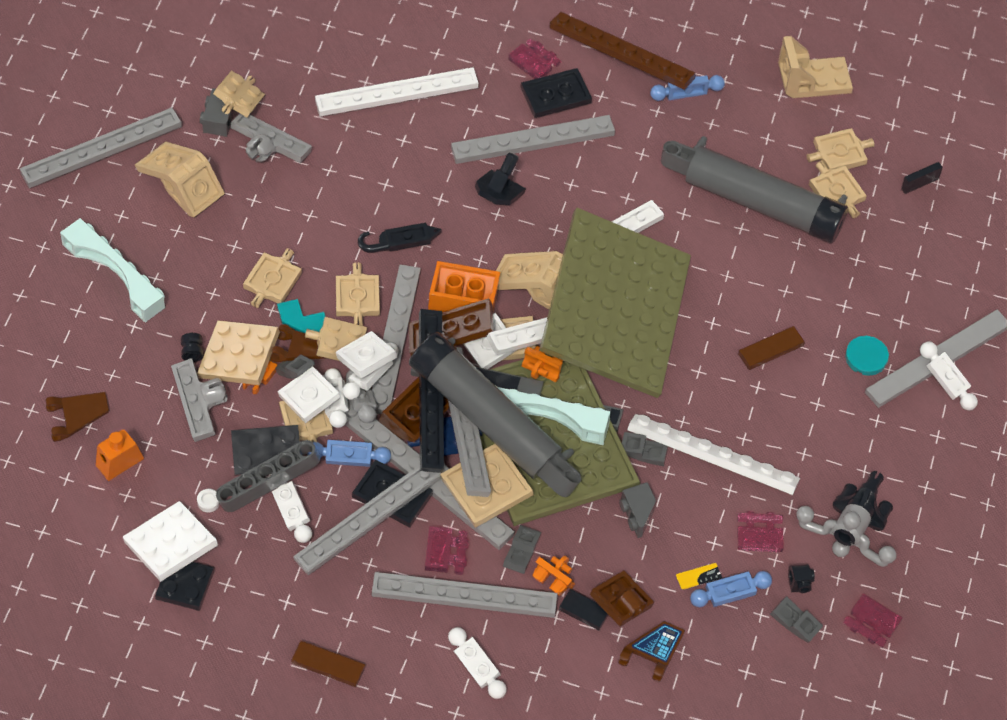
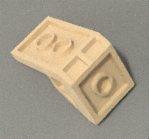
M792 36L783 37L778 64L785 92L788 96L801 98L852 93L853 87L845 57L809 60L808 50Z
M164 142L135 164L138 172L160 178L170 196L191 217L198 215L225 194L209 161L200 151Z
M557 251L505 254L496 271L500 272L498 290L527 289L534 301L550 309L563 254Z

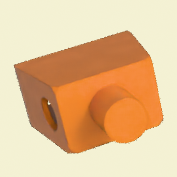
M124 429L111 433L108 439L97 446L96 467L108 481L144 459L137 444Z

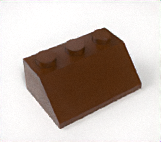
M419 377L382 412L378 421L398 438L413 443L420 438ZM443 395L444 414L450 407L448 399Z

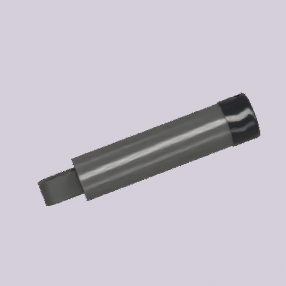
M702 136L693 148L676 141H667L664 144L661 156L662 165L686 175L685 181L687 183L809 233V235L832 244L838 237L848 212V206L845 205L848 198L846 195H842L836 201L704 147L707 142L705 136Z
M435 332L423 341L409 359V365L443 394L532 479H536L539 476L558 495L569 497L581 482L580 473L566 461L574 454L573 449L569 448L561 453L562 448L458 351L453 345L455 343L454 338L446 339L441 333Z

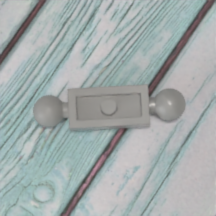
M349 370L346 374V384L349 383V377L354 373L352 370ZM360 388V395L350 400L353 411H358L359 419L363 423H371L376 417L375 409L377 405L371 388L368 391Z

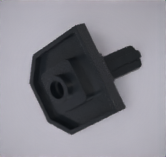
M509 152L500 169H496V171L491 169L479 178L475 183L478 195L496 205H511L525 193L526 188L512 181L514 176L511 175L519 157Z

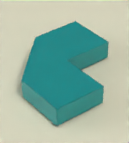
M298 299L277 303L282 324H286L290 328L302 333H306V329L319 332L322 328L324 318L326 317L324 312L303 316Z

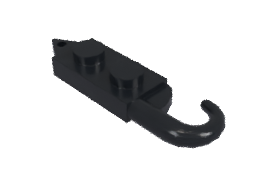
M426 222L386 229L380 234L379 243L367 245L363 241L366 236L370 235V232L367 231L358 237L357 243L359 248L367 253L386 250L390 252L429 245L435 237L441 234V229L428 226Z

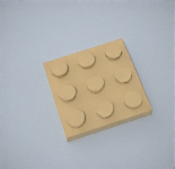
M217 321L197 372L199 378L210 380L220 378L221 381L260 385L269 363L272 349L280 333L278 327Z
M496 444L483 450L491 493L488 497L467 495L461 463L440 474L442 481L475 528L533 496V490L511 459Z

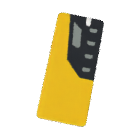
M713 563L678 573L676 577L681 589H687L721 579L722 575L717 564Z

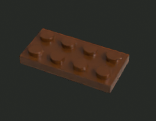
M489 298L442 312V335L446 339L454 338V346L487 337L488 333L494 332L493 306ZM419 320L409 323V350L411 356L419 347Z

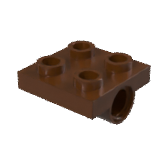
M625 571L618 573L593 588L590 596L620 627L652 608L654 601Z

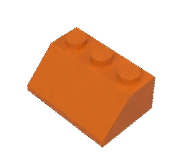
M437 261L429 292L428 310L446 312L489 298L494 312L500 272Z

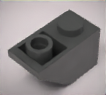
M212 88L210 96L206 97L205 112H201L200 124L203 125V133L227 137L232 122V111L229 114H225L226 109L223 113L222 107L225 103L213 94L216 89Z
M648 482L624 489L621 500H619L622 512H626L628 516V525L631 531H635L637 538L643 536L654 513L656 499Z

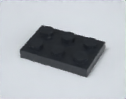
M578 68L521 82L520 88L534 118L592 103V97Z
M298 425L231 430L235 476L242 475L299 443ZM292 463L286 464L285 467H289Z
M375 459L353 490L352 497L366 504L405 475ZM426 489L389 517L410 528L433 495V489Z

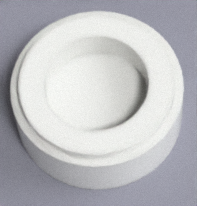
M213 489L202 490L197 496L198 507L204 512H213L220 505L216 498V491Z

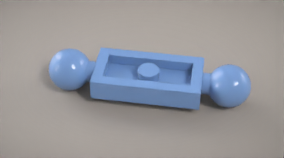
M707 75L695 76L694 81L685 90L668 83L667 87L662 85L653 86L650 94L656 101H661L666 96L669 101L705 95L709 88L713 91L722 90L725 81L719 75L712 76L710 80Z
M327 440V447H323L322 444L313 442L320 458L326 456V464L370 467L371 459H376L383 464H387L391 459V452L388 448L379 447L372 451V443Z
M748 571L706 583L705 588L707 591L705 592L702 589L694 590L691 593L690 601L695 607H703L708 603V600H711L713 607L751 597L756 595V587L760 589L770 587L772 577L768 572L760 571L752 578Z

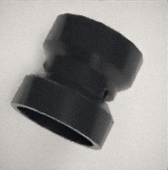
M191 332L181 336V346L183 347L181 357L184 361L192 358L193 362H198L203 359V349L201 348L203 341L200 334Z

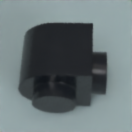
M808 564L789 566L788 579L791 592L808 593L812 590L811 583L815 581L814 569H810Z

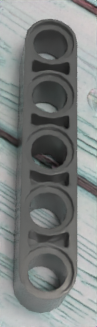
M309 440L301 441L220 486L216 491V498L224 511L234 512L315 467L320 461V455L313 442ZM311 452L310 455L304 456L306 453ZM292 463L289 467H285L286 464ZM232 496L229 500L225 501L227 497Z

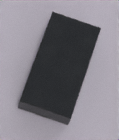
M936 162L905 176L901 190L904 194H907L939 180L943 168L942 165Z
M571 589L559 606V611L598 631L608 617V614L597 602Z

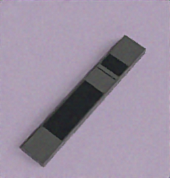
M476 367L497 387L541 395L543 381ZM411 368V376L419 377V373Z

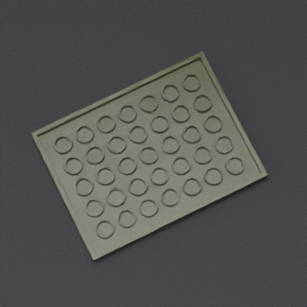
M576 208L573 212L539 351L658 398L663 388L691 255L580 208Z
M523 360L490 369L534 379L531 377L532 371L522 367ZM563 360L557 382L541 375L534 379L544 382L541 397L557 398L564 402L580 403L583 406L605 410L586 369ZM527 415L562 448L561 453L569 448L573 449L574 454L566 461L580 473L581 482L569 497H562L539 476L536 479H532L511 459L533 490V496L508 509L507 512L513 526H517L640 485L637 474L611 421L604 445L582 441L571 429L555 420L543 416ZM484 433L483 436H480L483 450L495 444Z

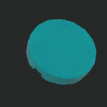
M859 336L848 344L845 358L853 371L870 376L884 370L888 363L889 352L885 344L879 339L871 336Z

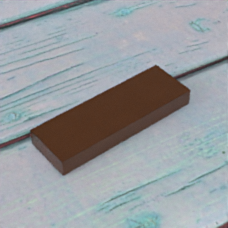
M792 326L740 349L738 355L746 367L751 370L803 347L805 341L796 328Z
M300 641L291 659V663L353 687H357L365 669V664L304 641Z

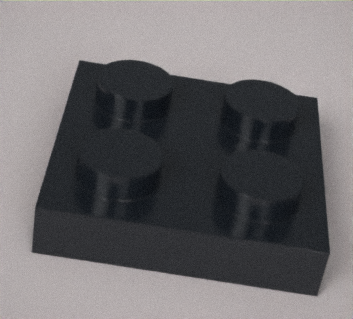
M195 562L189 563L160 582L155 594L156 600L200 611L214 574V567Z

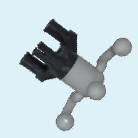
M872 471L866 483H863L859 490L853 484L845 485L841 495L837 496L833 502V508L841 513L837 521L827 520L824 526L811 522L814 518V511L809 506H801L797 510L796 517L799 520L800 527L820 535H827L829 533L834 535L837 541L834 542L832 551L837 557L848 555L850 546L858 547L865 557L881 567L892 563L897 557L895 549L891 546L882 547L878 555L869 549L870 540L864 535L867 527L876 531H882L888 522L889 514L893 510V505L885 500L880 502L877 507V489L884 480L881 473L875 478L878 471Z

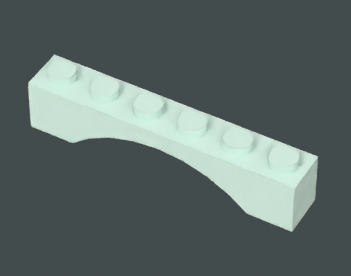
M80 218L60 232L62 245L75 257L99 262L117 273L129 291L131 310L144 322H147L165 308L163 292L159 288L153 287L145 275L138 273L136 267L131 262L123 259L122 254L117 249H113L105 237L99 236L91 224H86Z
M497 387L526 415L543 416L555 420L571 429L582 441L604 445L610 423V411L583 406L580 403L564 402L557 398L541 397L538 394L523 393L515 389Z

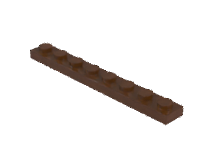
M560 12L550 22V29L683 90L695 79V72L563 12Z

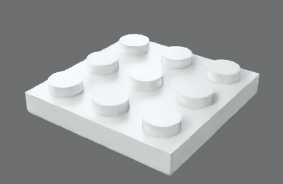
M180 501L123 536L124 543L160 582L218 545L217 540Z

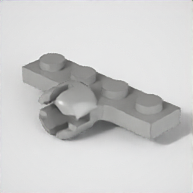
M240 113L231 122L233 130L251 138L246 144V153L252 160L259 155L256 162H264L272 153L278 152L301 163L311 153V145L252 115L246 118Z
M192 358L171 365L194 442L216 435L209 410L213 406L227 401L226 390L221 379L215 378L206 382H200Z

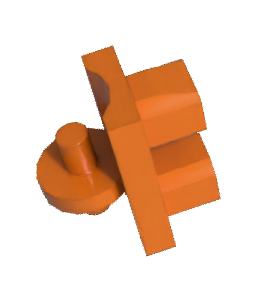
M539 346L533 349L527 347L524 352L525 357L522 367L532 371L531 377L534 379L541 375L557 382L563 360L545 355L544 352L539 351Z
M565 555L561 559L553 556L550 560L556 565L553 567L539 557L536 560L538 566L532 575L533 578L543 584L549 575L553 576L555 580L549 589L557 593L558 596H561L567 588L572 590L575 583L562 573V571L570 574L572 568L567 565L569 558Z

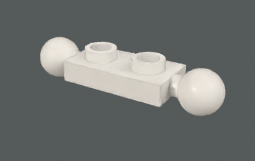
M933 342L923 343L920 347V353L924 358L931 359L932 361L926 365L952 400L959 396L962 408L973 410L977 406L978 400L974 394L966 392L971 387L969 382L945 352L938 356L937 346Z
M390 342L387 343L396 351L398 356L399 349L397 345ZM393 361L363 378L353 373L349 377V383L343 387L344 397L353 400L360 395V388L368 391L393 365Z
M331 368L325 372L324 378L339 392L340 398L325 409V414L333 427L341 428L347 422V416L344 412L349 410L348 399L343 395L345 381L341 377V373L337 369Z
M292 481L286 482L273 490L272 493L287 528L290 531L295 529V539L298 542L306 543L312 537L311 528L304 525L310 522V518Z
M455 627L451 629L448 634L449 642L452 645L459 646L454 650L455 654L482 689L488 685V693L492 698H502L506 694L507 688L504 682L496 680L501 675L473 637L466 641L467 635L462 628Z

